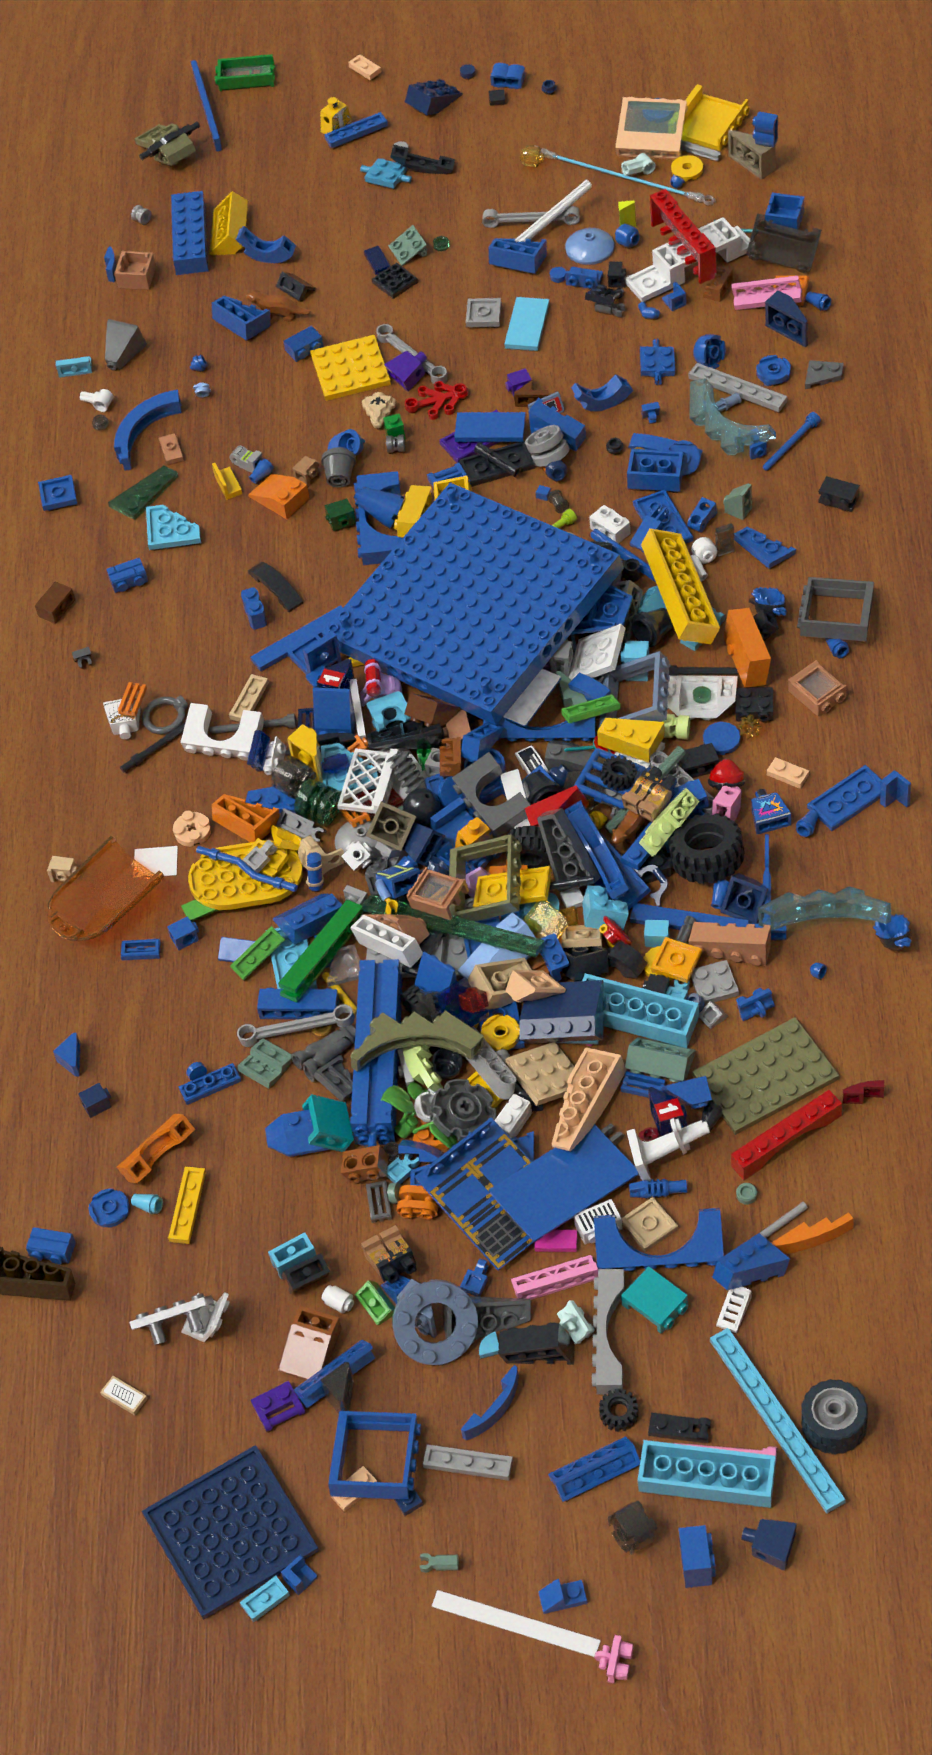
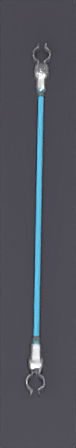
M530 146L528 152L532 155H539L544 159H560L657 188H666L668 191L682 194L695 202H704L705 205H713V202H716V199H713L711 195L704 196V194L699 192H684L628 175L625 176L621 173L561 157L555 152L545 148L540 149L538 146Z

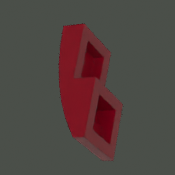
M884 1080L861 1082L843 1089V1104H863V1097L884 1098Z

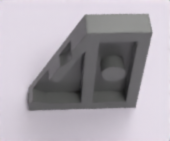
M809 360L805 389H810L811 385L817 383L825 385L829 382L840 381L842 379L843 363Z
M339 1055L318 1069L313 1077L343 1102L352 1096L353 1081L350 1078L348 1069H344L342 1065L343 1058Z

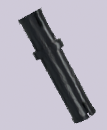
M481 442L475 446L474 452L483 456L487 462L494 463L514 477L519 475L521 468L497 454L496 450L489 449Z

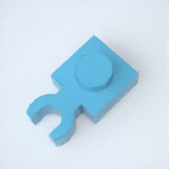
M675 979L674 987L669 986L665 994L686 1000L688 997L689 981L688 983L679 984V980Z
M406 1153L405 1159L396 1158L387 1167V1177L393 1183L401 1184L411 1175V1168H415L420 1164L419 1157L415 1160H410L413 1154Z

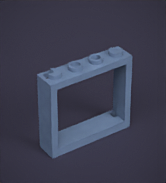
M661 651L618 665L615 670L605 673L602 684L610 689L611 693L609 695L612 694L618 700L619 681L654 670L653 706L617 718V710L601 714L599 728L605 718L658 722L667 720L670 661Z

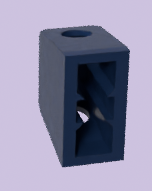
M413 823L403 849L415 862L427 867L429 860H432V856H435L445 835L420 824Z
M761 1519L757 1530L744 1527L741 1540L753 1543L752 1555L785 1571L797 1533V1523Z

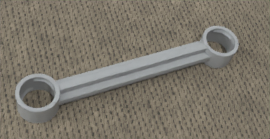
M569 206L553 221L564 220L569 225L577 224L580 220V211L575 206ZM487 209L483 212L482 223L487 228H494L498 223L538 221L547 212L498 214L494 209ZM568 214H575L576 216H574V217H569V216H567V215H568ZM487 217H493V218H495V219H494V220H488V219H486V218H487Z
M382 324L377 327L376 333L379 342L390 343L401 353L409 351L413 356L418 354L393 334L391 325ZM428 360L422 363L424 370L430 374L433 384L437 381L447 382L448 376L445 367L434 366Z
M343 1004L337 1006L333 1013L255 1028L251 1024H245L238 1029L237 1036L241 1045L251 1047L261 1038L335 1023L339 1027H348L353 1024L355 1016L352 1008L349 1005ZM350 1013L347 1018L338 1019L341 1014ZM248 1032L254 1033L250 1038H242Z

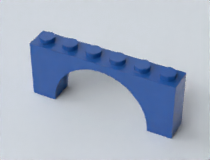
M398 471L358 475L357 483H354L355 493L357 489L361 490L362 487L401 495ZM355 503L358 506V509H355L356 519H359L356 522L357 532H360V535H357V543L361 545V548H358V557L362 558L363 565L380 564L403 537L389 536L374 530L367 523L369 513Z
M720 1208L699 1209L698 1223L692 1237L680 1249L665 1255H650L633 1248L621 1235L616 1223L615 1214L594 1216L598 1269L623 1267L625 1271L635 1270V1266H644V1269L649 1266L655 1269L657 1268L656 1265L674 1268L678 1267L677 1264L682 1263L692 1267L698 1266V1262L716 1265L717 1261L724 1256Z

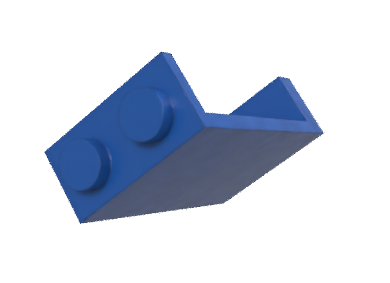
M459 797L430 818L431 828L444 834L445 838L451 842L452 847L455 848L458 831L474 818L465 810V803ZM503 852L472 859L468 863L476 868H485L491 860L499 858Z

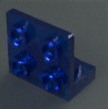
M463 978L437 993L441 1013L443 1014L447 1011L470 1027L490 1017L488 1009L474 1006L467 978Z

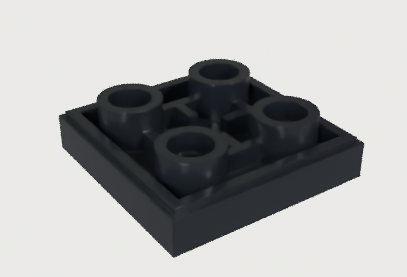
M396 262L372 278V283L394 299L417 284L418 278Z

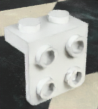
M224 1292L218 1301H214V1304L200 1308L198 1312L204 1329L191 1333L188 1319H186L182 1333L202 1342H205L208 1337L212 1338L215 1331H218L221 1326L222 1319L220 1317L222 1313H225L230 1301L227 1298L229 1294Z

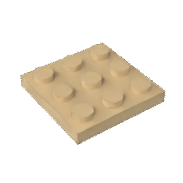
M556 1042L507 1057L504 1062L536 1106L564 1097L568 1088V1078L574 1069L573 1064Z

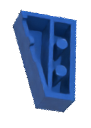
M495 238L489 246V264L527 273H535L547 256V239H541V242H531V239H526V242H518L515 239Z
M222 296L212 302V319L243 339L248 340L270 327V310L256 309L255 305L247 306L242 304V301Z
M538 398L529 410L531 434L543 427L558 425L563 433L562 439L566 440L569 449L577 451L586 438L585 425L567 414L566 416L556 412L557 408L546 406L542 403L543 400Z
M758 1233L717 1261L712 1278L726 1290L750 1285L752 1281L761 1280L762 1282L771 1276H784L790 1258Z

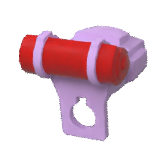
M370 659L365 662L366 684L360 692L361 706L364 707L370 698L377 699L397 691L402 693L401 681L393 676L383 674L378 661Z

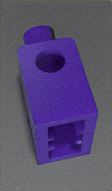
M405 351L384 364L388 375L408 392L425 374L422 363L427 360V357L422 351L416 356H413L409 351Z

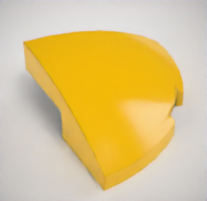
M271 826L272 837L279 847L299 850L302 837L278 826Z

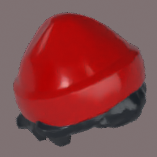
M722 760L711 770L708 784L712 788L716 787L718 790H721L723 786L741 787L745 784L744 771L732 760Z

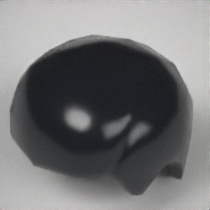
M440 1048L433 1056L432 1070L442 1079H453L461 1071L462 1056L457 1052Z

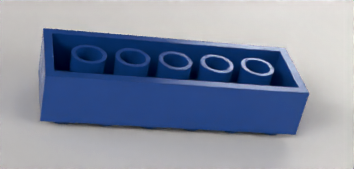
M203 191L171 195L173 263L176 275L207 272V221Z

